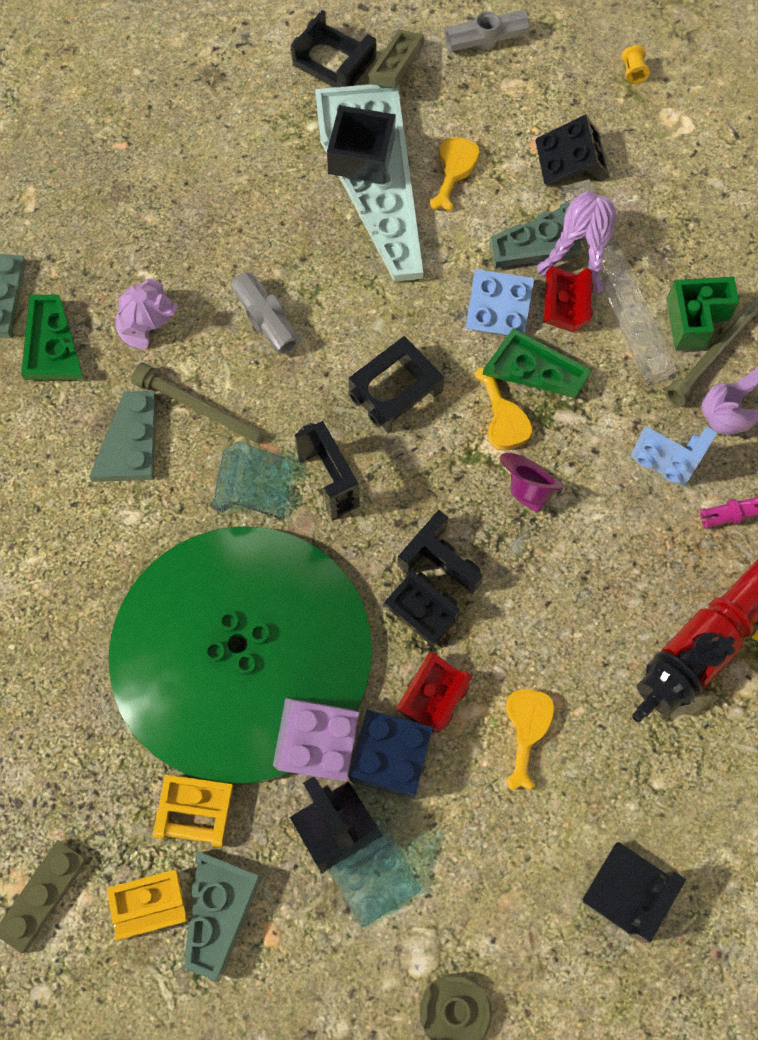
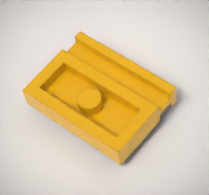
M176 869L106 888L116 941L188 922L179 873Z

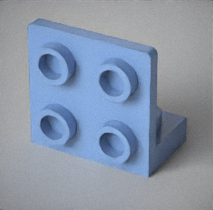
M475 269L466 328L508 335L514 328L525 334L534 278Z
M645 426L631 453V457L635 458L636 462L641 466L652 468L663 474L664 478L669 482L679 483L685 487L718 432L706 426L700 436L693 434L685 448Z

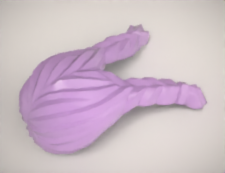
M584 192L572 200L564 216L561 236L557 240L555 248L550 252L549 257L538 264L537 274L546 276V271L561 261L564 255L570 251L574 241L585 236L590 245L588 268L592 270V292L600 293L604 290L605 284L600 279V271L602 269L605 245L614 233L616 221L614 203L608 197L597 195L594 192Z
M758 365L755 370L749 372L746 377L741 378L738 382L716 384L707 392L702 401L701 410L714 431L720 434L731 435L748 431L755 424H758V409L751 411L740 408L743 396L748 395L758 384Z

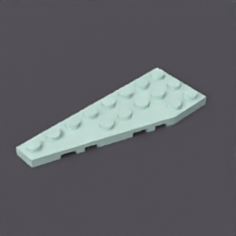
M371 84L315 89L320 142L326 153L339 105L396 114L395 140L385 183L339 176L393 281L423 279V266L398 85L396 88H384L380 85Z

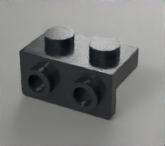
M409 569L405 574V580L386 599L384 606L434 647L458 620L460 609L458 608L457 601L445 592L441 594L433 588V582L422 572L416 574L413 570Z

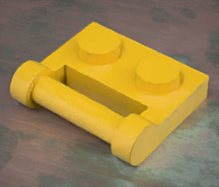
M165 774L153 837L165 840L167 836L211 843L212 847L223 848L234 788L233 784ZM170 812L215 819L214 829L170 823Z

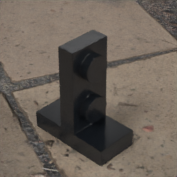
M438 510L398 555L397 566L407 573L422 556H425L473 594L481 585L483 575L480 573L481 570L471 560L466 559L464 561L456 555L455 549L447 541L437 540L446 530L449 518Z

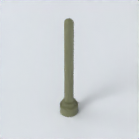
M752 302L684 379L674 380L665 390V395L669 401L677 406H684L693 396V386L758 313L757 302Z
M141 362L134 370L131 383L141 389L154 388L255 443L263 441L264 435L262 432L159 378L155 368Z

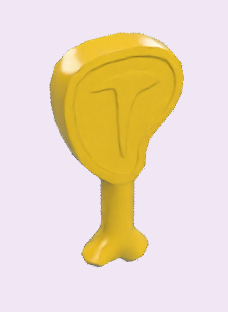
M449 137L440 144L439 158L445 170L440 192L430 200V206L434 210L443 208L450 211L454 209V205L449 198L454 183L468 177L475 169L479 160V147L477 144L461 137Z
M478 368L475 377L485 384L492 402L493 420L487 434L489 443L495 449L502 451L513 450L525 445L532 436V426L528 417L516 404L503 399L496 381L497 378L482 375L484 368Z
M520 689L508 696L505 706L507 717L516 728L517 741L515 769L506 779V785L510 790H516L518 787L530 790L535 787V783L528 774L531 748L545 736L554 714L553 700L547 694L531 689Z

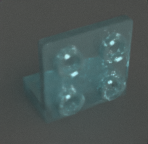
M236 442L222 452L212 509L224 512L238 505L278 519L284 517L293 461L243 442Z
M381 819L375 823L382 837L329 869L361 927L369 925L421 891L398 845Z

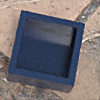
M367 709L348 776L349 782L415 800L433 727Z

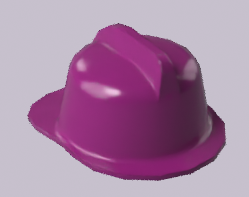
M502 453L499 457L503 466L511 472V494L522 505L535 512L543 509L555 490H561L564 487L560 481L550 476L539 465L524 456L514 453Z

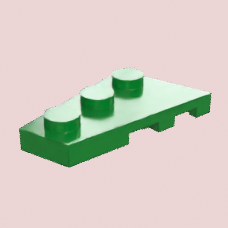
M59 294L29 295L21 375L24 380H84L64 305Z
M513 328L484 367L482 375L576 398L592 370Z

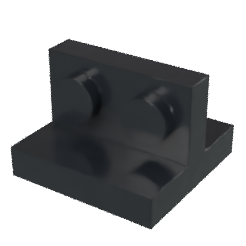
M315 776L303 782L313 803L290 816V819L321 874L382 837L378 826L349 781L333 791L328 784L321 787Z

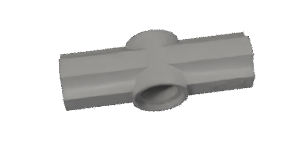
M525 10L502 15L485 11L480 13L475 21L445 27L444 35L448 51L453 52L475 46L482 50H490L497 45L498 41L527 35L529 33L528 16Z
M243 272L238 275L231 284V289L245 307L247 316L258 332H263L279 355H286L295 350V347L300 343V337L285 318L284 311L276 297L272 294L268 295L252 272Z

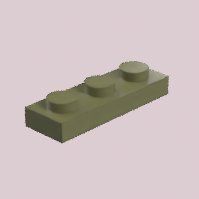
M398 29L369 72V83L380 85L384 88H396L424 45V34Z
M57 840L0 922V939L18 952L25 954L88 859Z

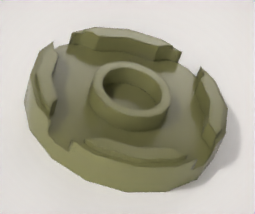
M447 974L434 980L424 991L420 1002V1022L430 1040H482L487 1035L492 1020L491 1003L485 990L475 980L462 974Z

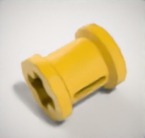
M641 45L628 47L621 54L623 64L626 65L627 69L625 78L630 84L641 83L650 76V68L646 65L644 59L646 53Z

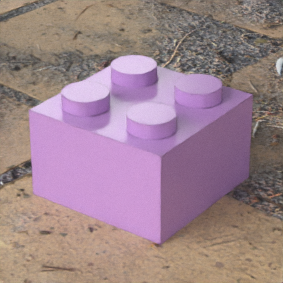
M286 698L273 766L278 771L347 782L359 712L342 707Z

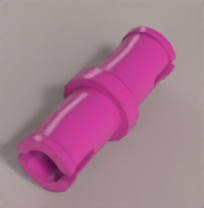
M758 497L741 501L731 499L727 501V504L701 509V519L714 516L713 518L706 519V521H702L704 528L707 529L730 522L735 525L741 523L742 519L758 516V507H755L758 505Z

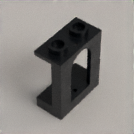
M321 10L315 19L313 18L309 21L304 32L293 40L291 44L293 66L333 88L354 86L376 59V38L367 34L361 42L354 40L326 25V12ZM317 45H328L348 55V58L338 68L337 73L312 60L309 55L311 49Z
M405 336L348 378V394L351 400L357 406L362 405L368 411V416L372 423L377 427L382 426L387 433L392 431V422L429 393L436 397L443 391L444 376ZM396 361H399L415 377L416 381L389 401L376 400L369 393L370 382Z
M321 421L317 424L310 423L303 426L298 433L294 434L298 460L302 463L319 455L332 478L333 483L324 487L326 510L331 520L360 507L359 483L325 423Z

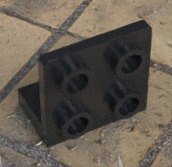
M586 114L535 139L543 180L546 186L549 187L584 170L588 174L592 173L599 182L609 178L599 131Z
M617 842L612 847L584 894L582 902L639 942L651 943L687 879L675 871L663 872L622 843Z

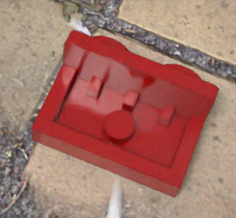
M554 266L546 271L545 324L574 333L590 322L593 314L591 307L593 290L591 269L585 268L577 275Z
M428 653L397 705L396 710L411 721L433 727L432 732L439 733L449 725L453 717L452 711L456 704L467 694L472 675L467 671L457 670L437 654Z

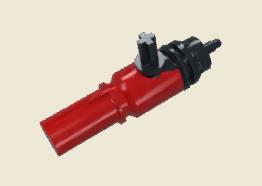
M758 559L722 597H715L709 603V609H700L662 650L656 653L654 659L647 664L645 677L637 684V690L644 701L632 714V718L636 722H641L654 709L663 715L670 716L679 706L689 705L743 648V638H747L752 634L753 625L758 621Z

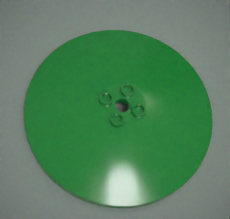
M241 526L212 530L189 538L166 551L146 568L128 591L117 613L111 633L109 646L111 687L120 713L132 733L144 747L169 767L196 779L233 785L272 781L291 774V772L278 771L273 766L285 699L291 698L358 711L368 686L371 671V632L366 611L354 585L345 572L317 547L294 535L263 527ZM236 637H242L248 643L246 649L241 653H233L229 650L230 642Z

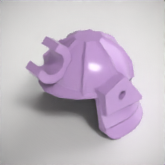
M148 278L140 284L130 285L118 298L119 309L116 315L115 326L120 338L128 345L138 349L148 348L150 343L149 330L161 327L168 322L171 316L175 315L178 304L170 302L167 294L163 293L162 284Z

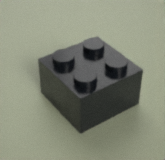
M339 105L327 149L328 174L385 183L395 140L396 114Z

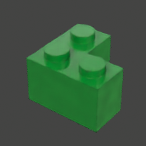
M734 276L674 280L666 300L675 351L705 349L714 333L713 322L730 321L739 304Z

